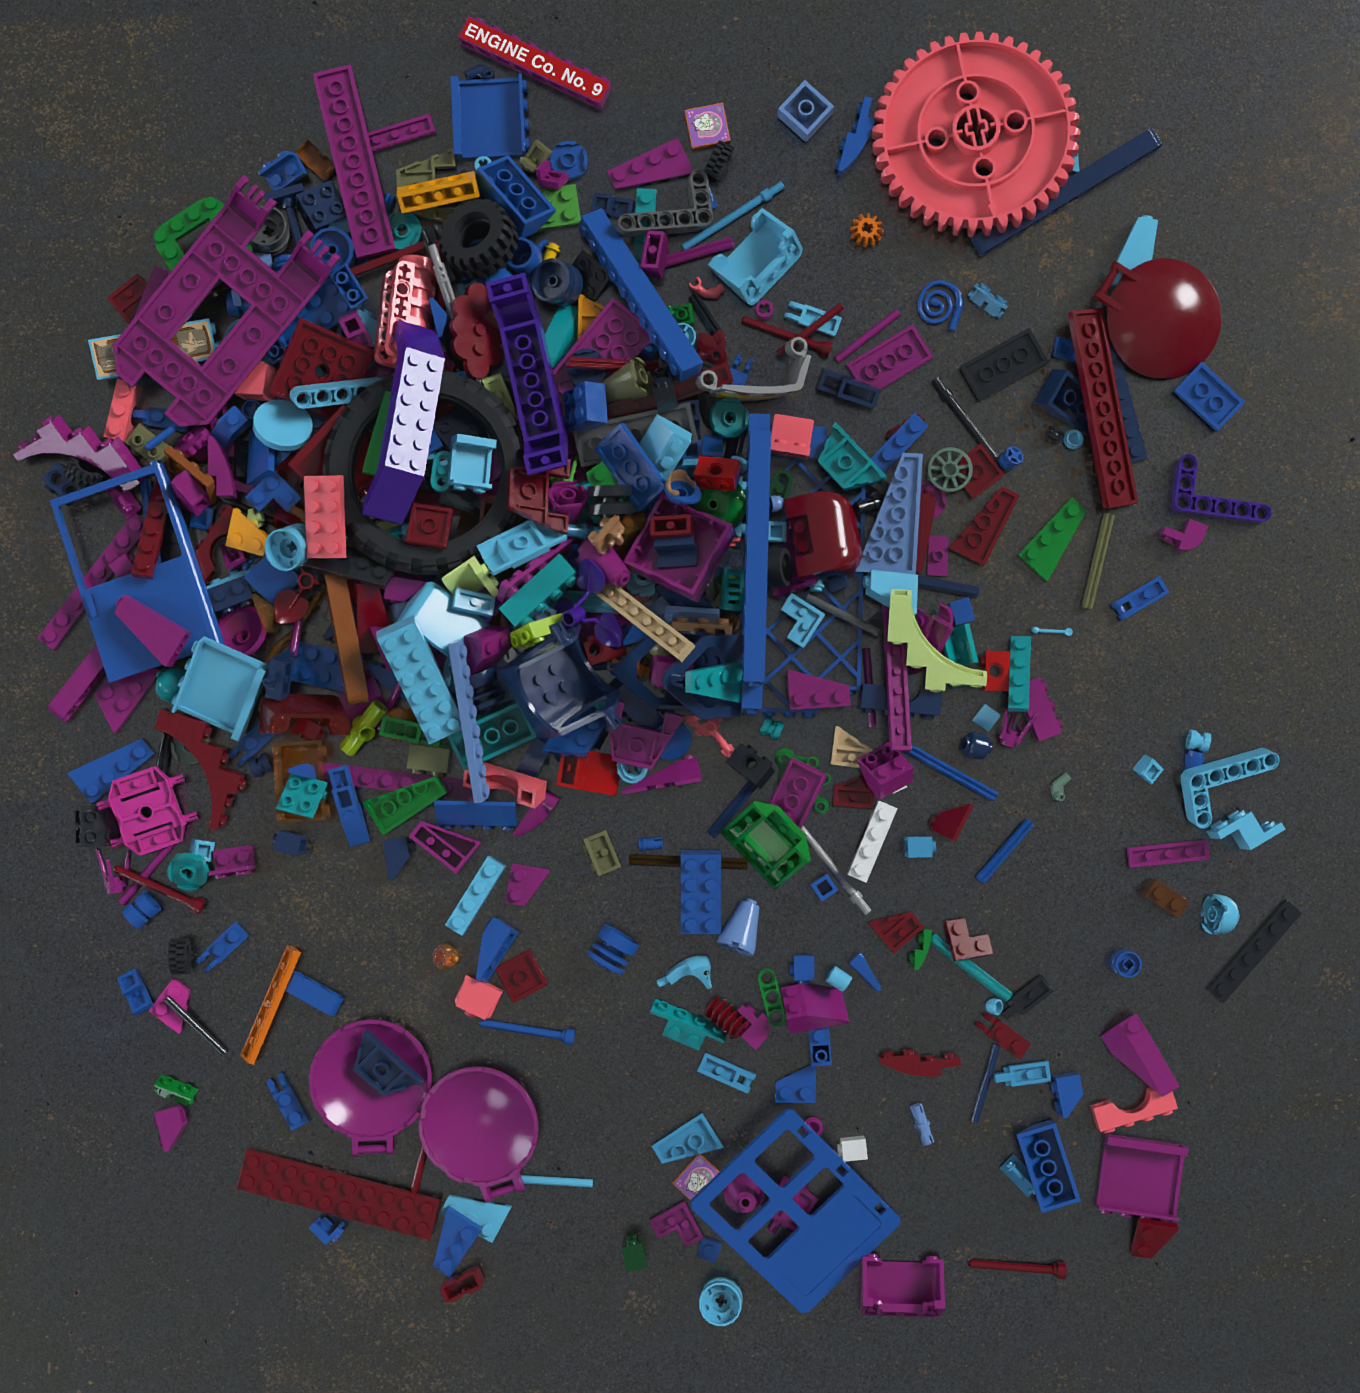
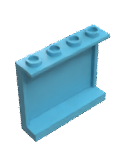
M204 636L199 641L196 640L192 646L191 652H193V655L186 662L184 669L187 671L178 683L180 690L172 699L171 704L174 706L171 712L175 713L177 710H181L232 733L231 739L239 741L245 734L262 691V682H264L262 680L267 678L269 672L267 671V664Z

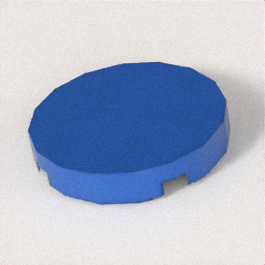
M567 140L558 143L552 149L553 153L549 158L551 170L568 173L569 181L577 180L584 175L588 167L586 150L575 141Z
M681 723L678 726L673 737L660 755L661 758L675 760L688 751L691 746L692 737L684 724ZM663 724L657 730L661 731Z

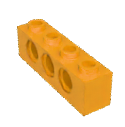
M475 171L397 187V198L402 214L480 197Z

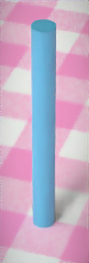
M521 1175L524 1184L593 1188V1179Z

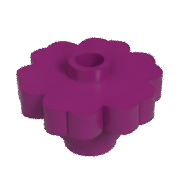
M204 425L190 429L187 434L179 439L174 449H179L186 459L192 456L194 460L204 461L208 458V444L206 442L208 441V436H210L209 430Z

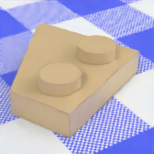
M835 726L830 764L860 768L857 758L871 752L873 749L842 730V728Z

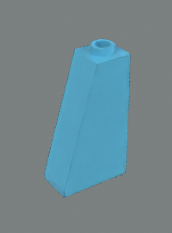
M1148 215L1138 217L1127 236L1116 262L1131 270L1144 262L1152 260L1158 220ZM1117 274L1109 289L1113 290L1122 275Z

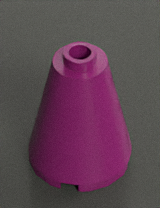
M572 481L553 483L548 494L550 512L569 515V524L577 525L588 500L587 490L582 485L579 487L573 485L574 482Z
M589 539L584 541L577 551L579 557L578 559L575 558V565L579 567L583 560L588 558L602 570L606 582L619 587L629 581L630 571L613 547H610L604 555L598 553L596 547L590 543Z
M741 1173L724 1189V1198L727 1205L733 1211L747 1214L755 1211L761 1205L764 1192L745 1173Z

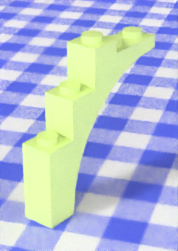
M891 589L888 641L893 644L908 643L906 665L912 668L926 667L925 689L931 692L945 691L946 683H950L952 686L965 684L975 688L986 686L987 671L971 669L951 661L938 652L925 638L915 619L912 607V590Z

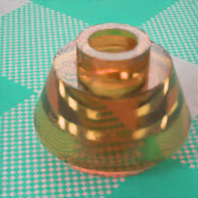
M442 943L436 947L433 953V963L438 970L453 968L457 964L459 955L455 948L448 943Z

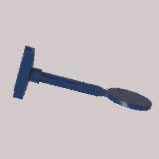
M302 183L265 193L266 202L272 198L277 202L275 207L282 205L283 210L286 211L295 247L301 239V234L294 212V202L297 194L306 191Z

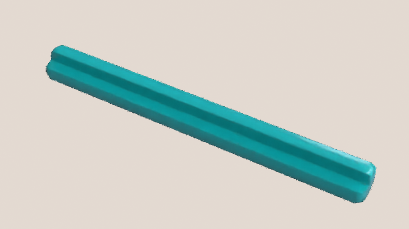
M933 934L930 944L953 961L949 943L937 934ZM971 960L954 962L1004 1002L1009 1001L1012 997L1011 991Z

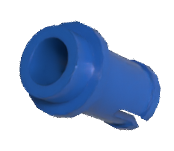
M662 836L638 839L639 851L663 849Z

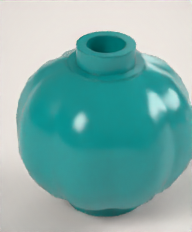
M180 667L162 668L156 674V694L162 700L172 702L174 695L179 693L180 687H178V683L181 677L185 676L186 670Z

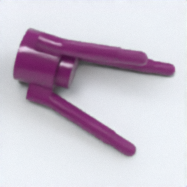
M1005 709L1002 731L999 737L1001 738L1000 743L1012 748L1016 744L1020 745L1022 738L1037 718V713L1033 715L1018 736V731L1012 729L1017 712H1012L1007 728L1009 712L1008 709Z
M97 848V858L107 894L122 893L123 887L127 886V878L122 876V880H120V876H113L109 859L106 860V872L100 849ZM127 851L124 868L127 870L129 869L131 851Z

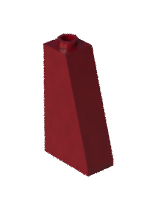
M923 490L920 495L916 572L920 574L924 567L937 502L933 498L934 494Z
M353 579V616L360 654L380 653L370 627H384L390 624L380 590L377 587L362 584Z

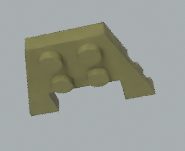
M454 148L447 150L445 153L433 155L424 161H418L397 169V187L436 179V169L456 168ZM397 198L398 210L401 211L400 205H399V202H398V198ZM435 206L412 211L411 213L415 216L443 223L447 221V216L450 213L452 214L456 207L437 208Z

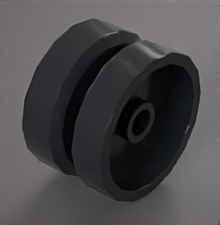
M631 485L587 486L588 497L590 499H600V502L588 504L589 516L612 517L615 514L620 517V515L633 514L630 502H620V499L632 497Z

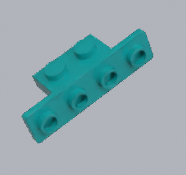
M969 623L953 627L954 629L943 647L945 657L962 666L977 663L978 658ZM962 684L961 686H952V688L954 689V688L964 687V686H967V685Z
M654 1000L650 1013L668 1020L662 1036L698 1051L705 1036L725 1043L728 1034L722 1032V1028L719 1029L716 1023L670 1005L665 1001Z

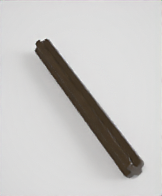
M629 855V865L681 867V856ZM721 858V869L746 870L748 867L747 859Z

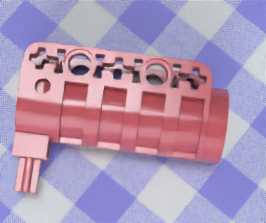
M420 255L402 256L399 258L398 264L394 269L387 272L382 278L374 359L380 365L396 368L398 350L394 336L398 320L430 330L432 328L433 314L429 298L434 299L437 278L432 267L434 263L431 258ZM387 294H390V302H389V303H388L387 300H386V295H387ZM382 332H387L385 340L382 338ZM384 349L385 355L388 356L386 359H383V355L380 354L384 351ZM451 361L452 368L444 366L443 371L453 372L455 367L454 361Z

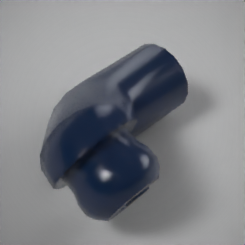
M480 64L464 71V75L467 80L475 77L492 79L494 71Z

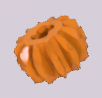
M867 213L865 218L860 214L858 220L853 219L852 221L854 226L850 227V231L853 232L851 239H857V245L864 242V248L867 247L868 242L871 246H875V241H880V235L884 232L880 228L882 221L876 222V215L871 219L870 213ZM864 227H865L867 230L870 229V233H868L867 231H864V232H863Z

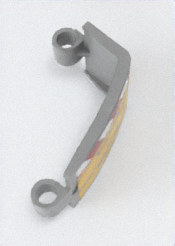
M796 337L789 340L785 345V352L788 356L795 358V361L788 363L780 386L722 385L716 387L718 383L717 375L711 370L698 374L695 383L698 389L707 392L706 396L719 399L734 398L739 401L780 398L803 387L811 355L806 354L808 348L803 338ZM794 342L799 345V352L794 350ZM704 375L709 377V385L703 382Z

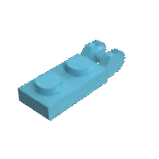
M789 301L788 306L794 310L802 311V314L799 317L792 313H785L784 318L801 326L808 327L826 312L806 304L802 305ZM834 316L816 331L835 338L842 318Z

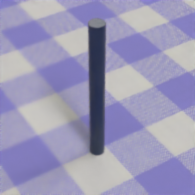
M992 1044L971 1122L977 1124L979 1122L1000 1045Z

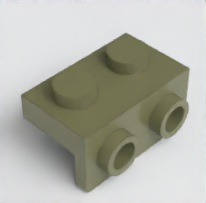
M607 830L583 839L584 844H582L585 855H590L592 862L589 865L593 874L597 873L599 877L621 867Z

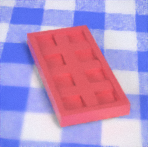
M344 475L304 476L307 558H346Z

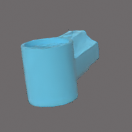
M834 966L828 973L825 981L841 992H844L852 977L839 967Z

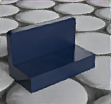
M694 536L654 539V548L657 551V567L659 569L696 567L698 565V543Z

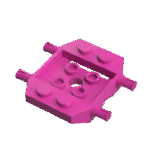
M153 766L112 781L109 797L104 801L96 803L97 806H100L98 807L99 811L108 807L112 808L118 821L122 836L110 840L112 848L124 844V846L141 856L183 841L185 825L188 822L198 820L196 811L182 815L172 788L173 785L185 782L184 778H182L183 774L168 777L157 766ZM158 786L160 788L150 793L123 802L121 801V799ZM143 807L151 808L152 815L150 817H144L141 814ZM172 821L171 824L134 836V834Z

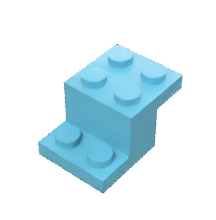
M1236 810L1227 815V820L1223 822L1219 820L1210 825L1211 829L1206 832L1212 839H1222L1231 834L1240 849L1252 850L1286 829L1282 822L1264 821L1259 824L1252 812Z

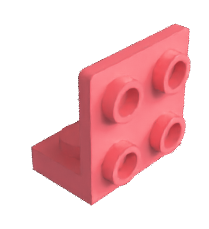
M775 414L771 433V454L808 460L814 420Z

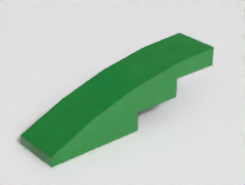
M385 391L362 473L375 476L377 472L391 396L389 391Z
M383 715L379 732L380 736L453 750L448 737L429 744L418 721Z

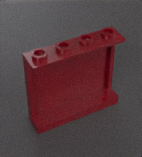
M341 405L286 463L301 479L304 480V476H323L326 443L338 416L346 409L344 405ZM370 431L367 432L362 440L355 460L354 479L359 499H362L367 494L368 490L366 488L374 479V476L362 473L372 437Z

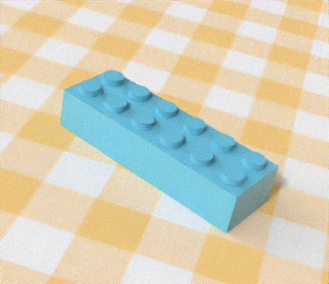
M414 615L376 631L377 641L428 743H434L462 730L458 704Z

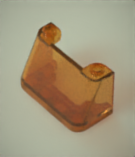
M322 740L272 743L276 807L291 774L288 773L289 768L304 763L314 765L316 780L324 781L323 756L327 755L326 744H322ZM325 799L321 800L313 819L276 810L277 824L326 821V817L330 816L329 804H325Z

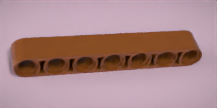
M323 573L347 704L368 702V691L347 579L331 573L329 575Z

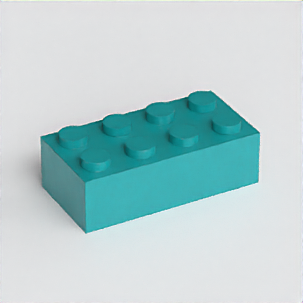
M558 554L499 608L500 611L517 628L534 622L532 618L537 614L542 615L549 608L547 605L552 600L555 602L564 595L563 590L567 587L571 588L577 583V571L565 557Z
M515 699L476 716V723L480 728L479 741L483 747V762L537 737ZM460 730L447 737L464 771L468 769L463 733Z

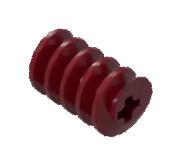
M720 997L715 998L706 1008L705 1016L711 1018V1021L716 1023L719 1029L722 1028V1032L728 1034L730 1039H737L746 1031L750 1022L742 1023L744 1016L736 1018L738 1015L737 1010L731 1013L733 1007L729 1005L725 1008L726 1000L719 1002Z

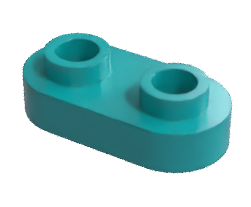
M447 451L436 453L433 459L431 486L437 492H446L451 487L447 485L450 453ZM446 459L448 463L443 466L440 464V461ZM439 479L445 480V484L442 486L438 485L437 482Z

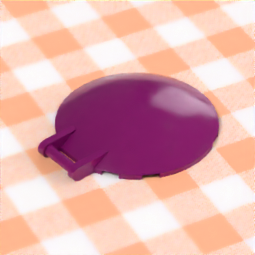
M377 1019L352 1022L333 1032L316 1052L309 1074V1090L315 1109H317L323 1121L333 1130H337L346 1135V1137L352 1138V1157L370 1153L393 1154V1136L407 1126H410L418 1118L422 1103L430 1091L432 1083L429 1059L420 1042L401 1026ZM366 1029L371 1031L424 1079V1082L419 1086L416 1084L407 1087L406 1090L395 1091L390 1095H380L353 1071L364 1031ZM387 1140V1144L358 1146V1141Z
M465 1067L442 1077L427 1093L421 1106L419 1119L421 1143L431 1162L445 1172L449 1178L460 1183L465 1182L479 1186L486 1203L493 1201V1198L525 1190L520 1171L530 1160L535 1150L539 1132L536 1109L528 1093L512 1077L488 1067ZM513 1180V1184L494 1190L490 1189V1186Z

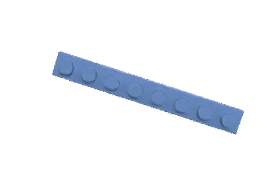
M463 639L455 640L448 644L461 727L474 803H482L489 797L490 789L489 785L486 784V766L482 760L483 747L479 741L480 728L476 723L477 709L473 705L472 699L474 691L472 685H470V668L466 662L467 648L463 644Z

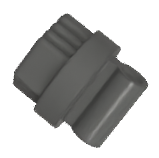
M882 480L874 485H866L869 492L865 493V499L872 495L880 496L886 494L889 488L888 482Z

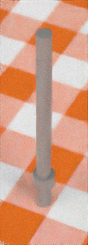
M803 826L801 830L805 833L809 846L850 895L849 899L853 904L856 903L865 915L868 914L871 909L862 899V894L853 888Z

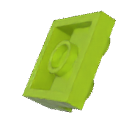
M562 613L530 622L509 633L511 644L515 649L523 647L525 650L545 641L544 637L551 634L549 627L559 621L563 622Z

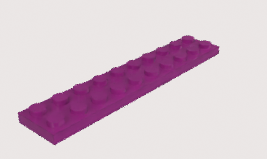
M349 64L314 73L313 78L356 257L358 260L396 251L352 66Z

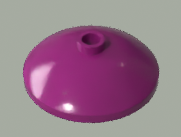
M239 606L233 608L234 612L223 615L218 624L225 646L250 656L261 646L265 639L267 621L263 613L253 606L241 608Z

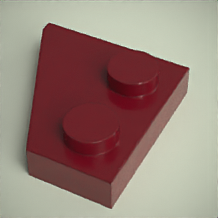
M912 912L868 923L893 953L924 928Z

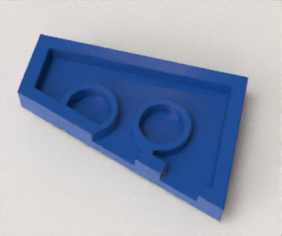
M448 1206L433 1267L446 1276L451 1277L483 1227Z

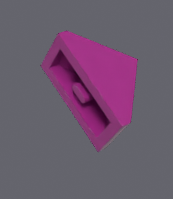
M226 543L220 545L226 567L229 571L243 569L242 564L250 560L246 551L225 546Z

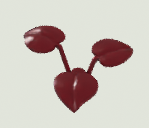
M304 565L301 566V575L298 577L299 593L297 594L294 590L286 589L279 592L275 598L274 610L277 623L288 624L303 618L309 607L308 601L301 597L303 590L311 589L315 584L325 585L324 581L316 580L312 574L306 573ZM349 578L347 584L351 600L353 598V579Z

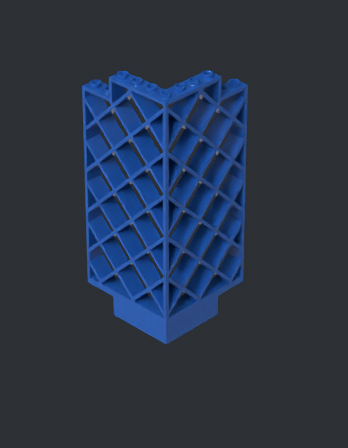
M749 414L746 447L748 469L746 470V514L744 520L743 557L744 593L741 630L743 635L741 712H743L744 716H755L758 712H763V716H775V713H783V717H795V713H803V717L815 718V714H819L820 709L789 711L787 699L769 682L789 661L801 673L811 675L795 658L803 648L799 646L791 654L771 633L788 615L783 613L772 625L766 628L767 587L772 592L774 590V587H771L767 580L769 497L772 482L770 480V460L792 461L783 470L790 471L796 466L815 486L810 493L828 491L825 485L832 477L828 475L820 482L801 462L818 461L821 452L825 448L827 427L813 426L810 454L808 460L771 454L773 425H770V414ZM866 485L860 487V494L850 502L852 505L856 501L865 500ZM865 512L859 514V522L857 521L862 553L864 550ZM787 514L779 522L789 520L787 519ZM782 542L774 543L778 548L783 547ZM864 572L851 573L858 581L857 592L843 606L825 587L822 588L821 593L833 606L847 613L848 611L845 608L857 598V618L862 620ZM809 589L800 598L802 600L806 599L808 593L811 594L812 591ZM784 595L778 597L785 604L787 598ZM832 615L814 631L807 644L816 637L836 658L818 677L823 678L840 662L855 678V686H850V695H856V691L861 690L862 629L851 624L856 629V641L840 655L820 634L837 617ZM766 636L787 657L767 677H765ZM856 647V668L854 670L844 657ZM766 685L786 708H762L763 686Z

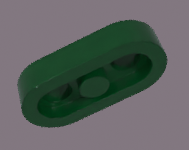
M779 470L774 474L770 485V496H780L783 500L788 498L793 482V477L789 471ZM779 478H785L786 483L780 484Z

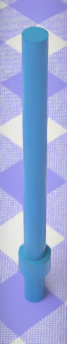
M780 181L769 189L765 188L760 192V195L684 242L681 246L684 250L695 246L757 205L771 200L773 195L785 188L784 184Z

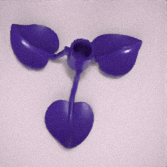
M587 558L580 563L576 574L578 586L581 589H587L586 593L576 604L568 598L559 600L554 608L557 610L556 615L562 613L563 627H571L577 623L582 625L586 622H596L594 633L597 640L606 646L619 648L623 643V630L618 619L609 613L602 614L600 619H585V610L580 607V604L590 595L591 591L598 593L605 585V577L602 570L591 559Z

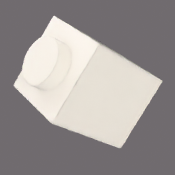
M864 1136L840 1138L841 1144H837L838 1155L842 1156L845 1162L868 1159Z

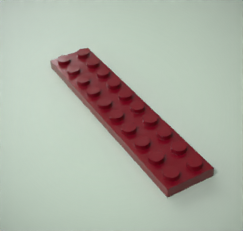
M1103 309L1070 311L1067 314L1103 507L1108 509L1137 504V492Z
M250 1148L246 1149L236 1187L238 1190L429 1241L432 1237L441 1199Z

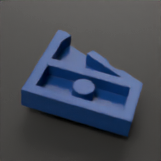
M810 1064L799 1071L791 1073L787 1077L775 1081V1103H816V1066L812 1067Z

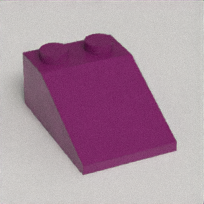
M805 984L781 987L789 1034L849 1023L843 993L840 990Z

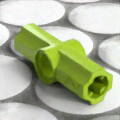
M372 701L363 715L357 716L353 720V728L339 745L340 749L349 756L355 755L365 741H369L374 737V729L383 718V715L387 713V707L380 701Z

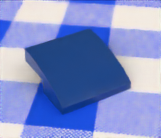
M265 555L244 578L274 606L275 598L279 592L286 589L293 590L298 585L300 574L295 569L289 571L278 570L271 565Z

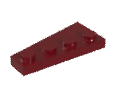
M1002 486L948 549L984 567L1020 495Z

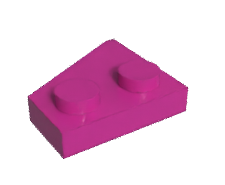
M173 978L153 1004L154 1007L149 1009V1012L180 1034L183 1031L184 1020L164 1000L170 995L187 1011L190 989Z

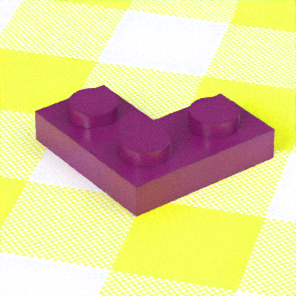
M685 1200L649 1219L658 1239L677 1230L685 1247H688L704 1238Z

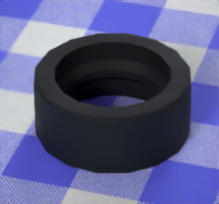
M786 548L770 549L768 551L767 580L771 587H787L791 583L792 560Z

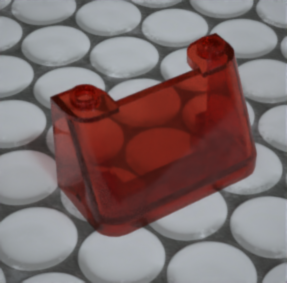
M289 694L288 697L281 701L266 698L265 695L261 698L259 733H284L289 728L290 718H320L319 725L326 726L329 730V735H350V721L340 699L335 695Z

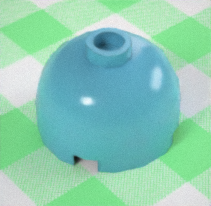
M1212 894L1213 896H1208L1202 904L1201 917L1204 916L1205 922L1201 923L1202 927L1209 934H1227L1236 927L1239 921L1238 907L1231 898Z

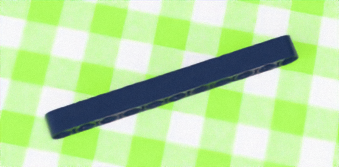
M1153 128L1146 130L1069 177L1066 185L1059 187L1058 197L1056 199H1049L1047 209L1042 211L1036 208L1034 219L1028 220L1022 215L1020 227L1015 228L1009 221L1006 232L1000 233L995 225L992 226L990 236H985L983 231H980L970 239L980 256L989 253L1155 152L1163 143Z

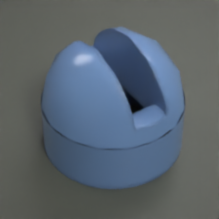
M776 495L769 497L771 512L780 511L784 507L782 497Z

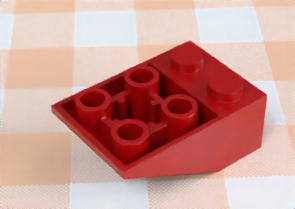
M590 751L586 758L574 755L561 756L556 786L616 796L620 777L617 774L616 765L618 762L612 761V754Z

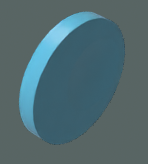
M271 400L265 402L258 407L254 414L253 431L256 437L264 445L279 451L296 450L303 447L311 437L313 423L310 415L305 409L297 407L290 401Z

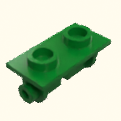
M161 1075L154 1084L156 1095L170 1100L174 1094L176 1095L174 1102L186 1107L188 1105L192 1106L194 1096L199 1090L189 1084H184L164 1075Z

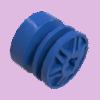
M604 924L598 933L599 938L604 941L603 944L593 942L592 946L598 952L588 949L587 955L602 968L622 975L625 970L618 964L620 963L624 966L629 964L623 958V955L633 957L640 945L617 929Z

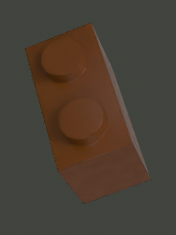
M1150 878L1140 894L1176 918H1180L1190 902L1157 879Z

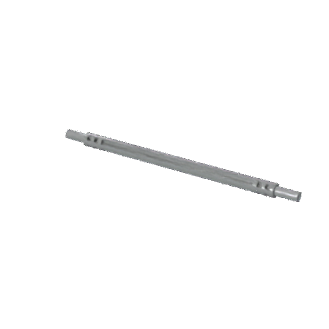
M436 244L428 246L434 263L432 267L450 320H452L454 316L451 311V304L455 296ZM482 379L475 380L476 382L483 385Z

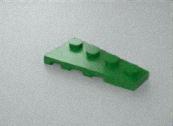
M1073 497L1070 498L1017 556L1045 582H1048L1087 510Z
M435 776L363 801L362 803L384 836L434 803V800L440 799L449 792L440 777Z

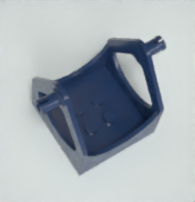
M561 621L549 627L552 633L544 637L545 641L535 644V646L527 649L497 670L539 739L562 736L600 717H604L611 731L623 724L614 711L618 706L621 691L607 684L587 661L578 640L581 629L580 623L571 627H563ZM607 699L606 704L596 712L568 725L581 713Z
M676 630L696 647L683 662L677 659L664 672L662 684L664 689L668 691L664 698H658L636 676L637 663L657 644L648 635L618 663L614 662L609 666V668L614 669L609 670L610 674L615 675L624 686L652 709L687 710L700 719L741 716V703L686 693L684 672L693 663V670L731 662H742L743 665L742 634H725L723 631L708 633L704 632V630L697 632Z

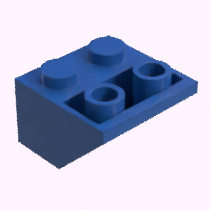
M584 381L563 393L566 432L597 429L608 423L605 384Z

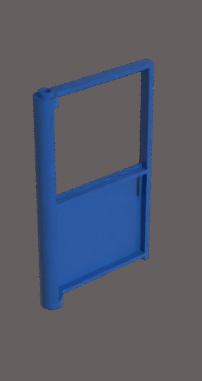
M161 460L152 461L147 467L50 500L109 683L117 682V680L162 665L114 613L117 601L124 595L135 598L192 632L177 660L193 655L191 649L196 640L199 641L204 636L225 645L178 499L171 484L172 481L165 462H161ZM145 476H157L182 555L157 564L153 580L134 578L131 574L87 589L60 506Z

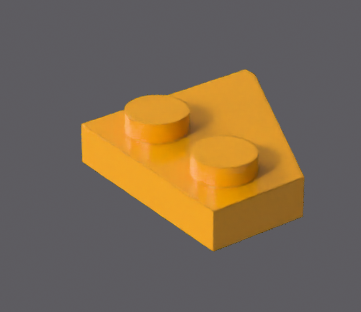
M234 508L225 546L264 557L266 555L265 541L268 534L259 529L257 524L251 519L246 518L240 509Z

